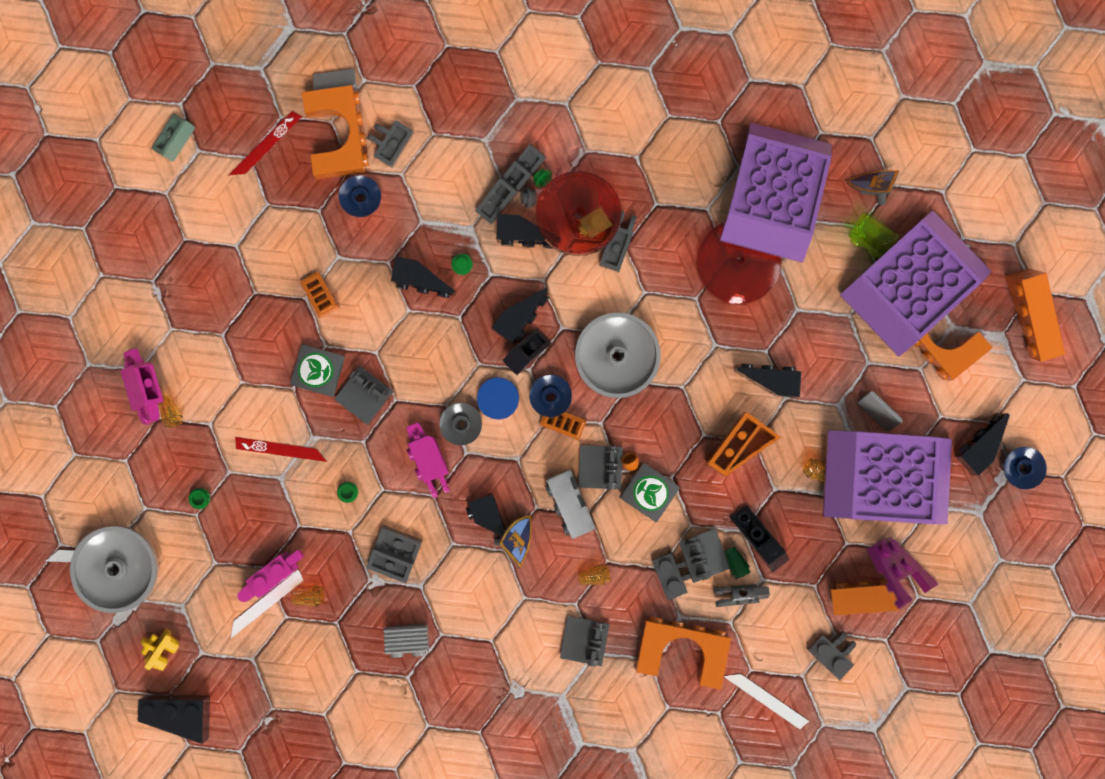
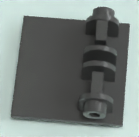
M359 366L356 371L352 372L349 381L334 400L368 425L394 391Z
M580 445L578 488L621 489V457L623 447Z
M716 528L679 542L693 583L707 580L711 576L729 569Z
M568 616L560 658L587 663L588 666L596 667V665L602 666L610 624Z

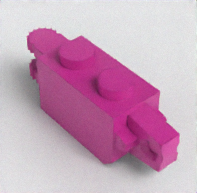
M138 349L128 350L124 352L125 368L120 370L132 411L137 410L141 423L149 425L151 422L160 419L157 404L164 402L153 364L150 362L144 363Z
M419 423L406 427L410 440L407 453L410 460H415L418 468L415 469L419 481L423 480L424 483H427L433 498L438 497V492L432 480L437 478L441 482L443 491L445 493L450 492L444 476L450 472L436 439L432 436H427Z
M299 549L292 555L288 552L279 555L246 580L248 585L238 592V600L243 603L255 596L260 598L297 571L298 565L296 563L305 556L303 552Z

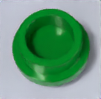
M544 168L540 169L533 177L535 186L538 189L546 188L552 182V172Z
M458 254L453 258L451 266L456 274L466 275L472 270L473 263L468 255Z
M343 482L337 489V496L344 503L355 501L359 494L357 486L352 482Z
M196 488L189 494V503L195 509H204L210 503V494L204 488Z

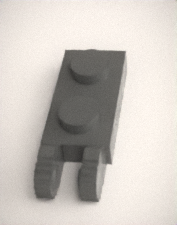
M622 211L619 213L616 224L613 225L599 265L618 273L632 238V230L637 219L633 215L630 218L628 230L621 228L620 225L625 216V212Z

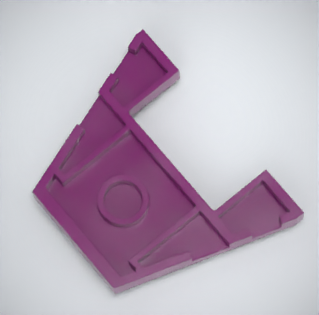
M891 536L867 549L878 573H883L888 581V584L885 586L889 593H894L897 599L894 603L898 610L913 600L899 581L911 575L924 593L938 585Z

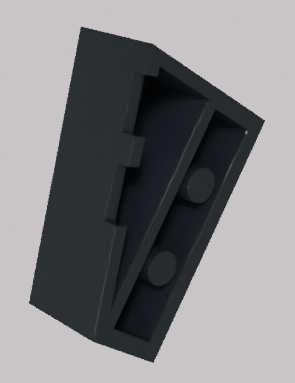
M145 695L138 699L137 722L203 744L209 739L210 696Z

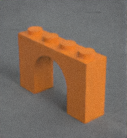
M352 85L302 92L304 113L308 118L336 115L345 119L350 128L348 140L340 149L310 155L313 176L319 180L367 173L366 166H369L368 154L364 153L363 146L366 145L365 133H361L360 125H363V117L357 108V104H360L359 92L355 91Z
M980 332L972 333L951 350L935 345L928 333L914 344L915 347H919L922 350L924 359L936 367L937 375L942 380L946 379V381L956 379L992 349V346Z
M655 616L645 619L635 666L637 673L658 677L661 656L666 645L677 638H688L695 641L702 651V662L698 678L699 685L716 689L722 688L731 638L729 635H726V631L714 629L713 632L705 631V627L693 625L692 628L685 627L683 622L672 620L671 624L665 623L663 618Z

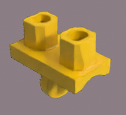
M165 628L158 640V636L152 634L150 639L145 637L141 639L140 643L144 646L141 653L147 655L144 660L146 663L144 668L150 670L153 667L163 671L169 661L168 658L161 655L163 650L165 649L174 654L178 649L180 642L172 636L171 631Z

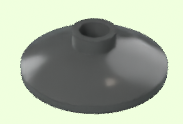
M455 403L447 407L442 413L439 423L440 431L448 442L455 445H467L479 436L482 430V419L479 412L473 406L466 403ZM460 420L465 422L464 428L458 427L457 423Z

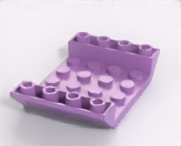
M750 122L745 139L746 145L720 241L803 263L814 233L832 158V144Z
M932 210L841 293L840 296L883 342L900 357L977 288L992 271Z
M827 430L822 516L875 521L948 524L952 439Z

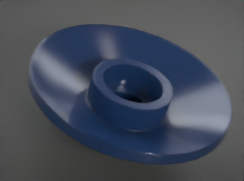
M361 175L353 176L341 185L339 202L343 210L349 215L367 217L378 209L381 202V191L377 183L371 178ZM362 195L364 200L359 202L356 200V197Z
M546 375L534 382L530 389L529 398L533 409L538 414L545 417H557L569 408L572 401V392L569 384L563 378L556 375ZM548 394H554L555 399L549 401L547 399Z
M1019 447L1007 455L1003 471L1011 485L1027 490L1035 488L1042 483L1046 476L1047 465L1042 454L1036 449ZM1021 464L1025 466L1024 472H1021L1019 469Z

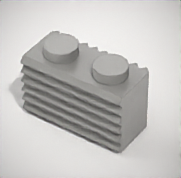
M428 623L386 626L384 628L385 655L391 654V658L404 657V653H412L414 657L424 656L425 652L430 650Z

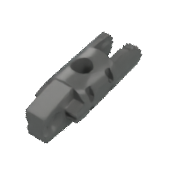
M757 584L713 588L715 595L730 594V599L717 600L715 602L716 607L759 603L760 599H768L770 596L769 587H757Z

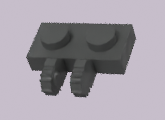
M398 121L394 122L390 130L376 123L374 125L375 130L386 136L383 141L377 139L374 135L369 134L367 136L370 142L379 146L374 154V158L393 168L414 135V131Z
M671 552L651 560L668 601L688 593L683 581L691 579L690 573L688 572L681 576L678 570L679 568L687 567L685 560L675 563Z
M844 631L840 632L831 642L821 634L807 650L840 681L854 666L845 656L851 653L856 643L850 641L839 651L836 646L846 638L847 634Z

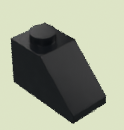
M536 328L519 342L502 361L518 375L551 342Z
M494 494L468 502L469 507L466 508L470 520L474 519L476 524L500 536L503 535L506 529Z

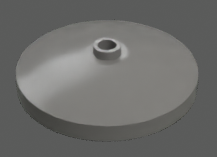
M609 313L594 319L580 334L575 348V363L581 379L594 392L609 398H626L641 392L656 376L661 359L659 342L653 330L643 320L627 313ZM619 353L621 355L620 360L613 358V354Z
M123 526L104 527L88 534L76 547L70 563L71 582L79 598L91 608L106 613L124 612L141 604L154 589L159 572L157 555L151 543L141 533Z

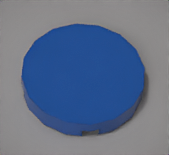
M496 377L489 379L482 384L478 391V407L484 415L491 419L501 420L508 418L518 407V390L512 382L505 378Z

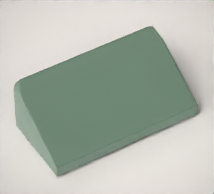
M173 113L151 149L174 162L195 127Z

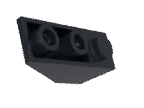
M497 215L496 240L497 243H501V246L513 247L514 244H522V247L534 248L535 245H543V248L555 249L556 245L560 246V239L520 215Z
M396 256L391 282L396 284L395 288L408 290V287L417 288L416 292L429 294V291L437 292V296L443 298H450V295L455 296L456 293L451 287L420 262Z
M545 288L504 310L491 328L492 331L512 344L515 341L520 342L526 333L523 329L527 323L531 325L538 315L535 311L539 306L543 307L548 301V289Z
M740 364V367L734 368L735 373L775 397H800L801 371H795V367L784 366L782 370H774L772 365H761V369L753 368V364Z
M1008 413L995 414L989 420L990 424L985 429H979L973 435L975 438L970 443L966 442L958 449L959 453L955 457L971 475L979 476L995 461L1010 417Z
M747 505L730 517L772 573L789 561L786 551Z

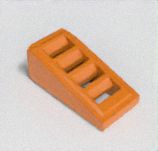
M319 271L300 281L320 318L339 309ZM318 279L319 283L310 288L307 286V284ZM322 286L323 289L321 291L315 293L314 295L311 293L313 290ZM324 293L326 294V297H324L323 299L319 301L315 300L317 297L323 295ZM326 301H330V304H328L327 306L323 308L319 307V305L325 303Z
M564 412L561 414L563 418L558 428L555 427L558 416L553 418L551 425L547 423L549 417H542L539 425L578 441L587 422L584 419ZM569 418L571 419V421L569 423L567 431L563 430V427L566 422V419ZM574 422H579L575 434L570 433Z

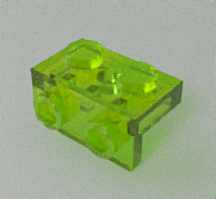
M863 212L849 231L848 237L851 238L850 241L854 245L865 247L872 257L878 259L891 249L900 234L866 212Z

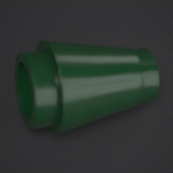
M736 547L724 552L731 576H734L735 580L751 573L750 565Z

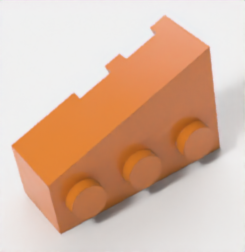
M743 412L705 464L721 476L726 477L781 437L748 412Z
M881 579L878 582H871L870 580L858 581V584L849 585V582L836 583V587L831 589L834 615L900 611L901 608L898 610L894 603L897 600L894 593L888 592L885 586L888 584L886 579Z

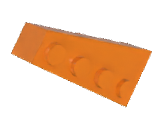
M1025 269L1006 275L1005 278L1028 345L1027 351L1030 357L1043 362L1065 355L1047 273Z

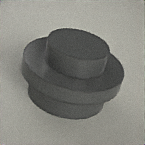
M525 187L524 191L521 192V204H524L525 208L536 205L535 189H530V187Z

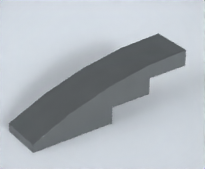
M529 144L517 161L513 162L504 176L496 182L475 212L490 224H493L497 219V215L506 209L547 156L535 146Z

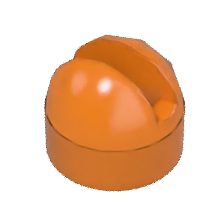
M629 452L621 457V463L626 470L634 471L639 465V459L636 453Z

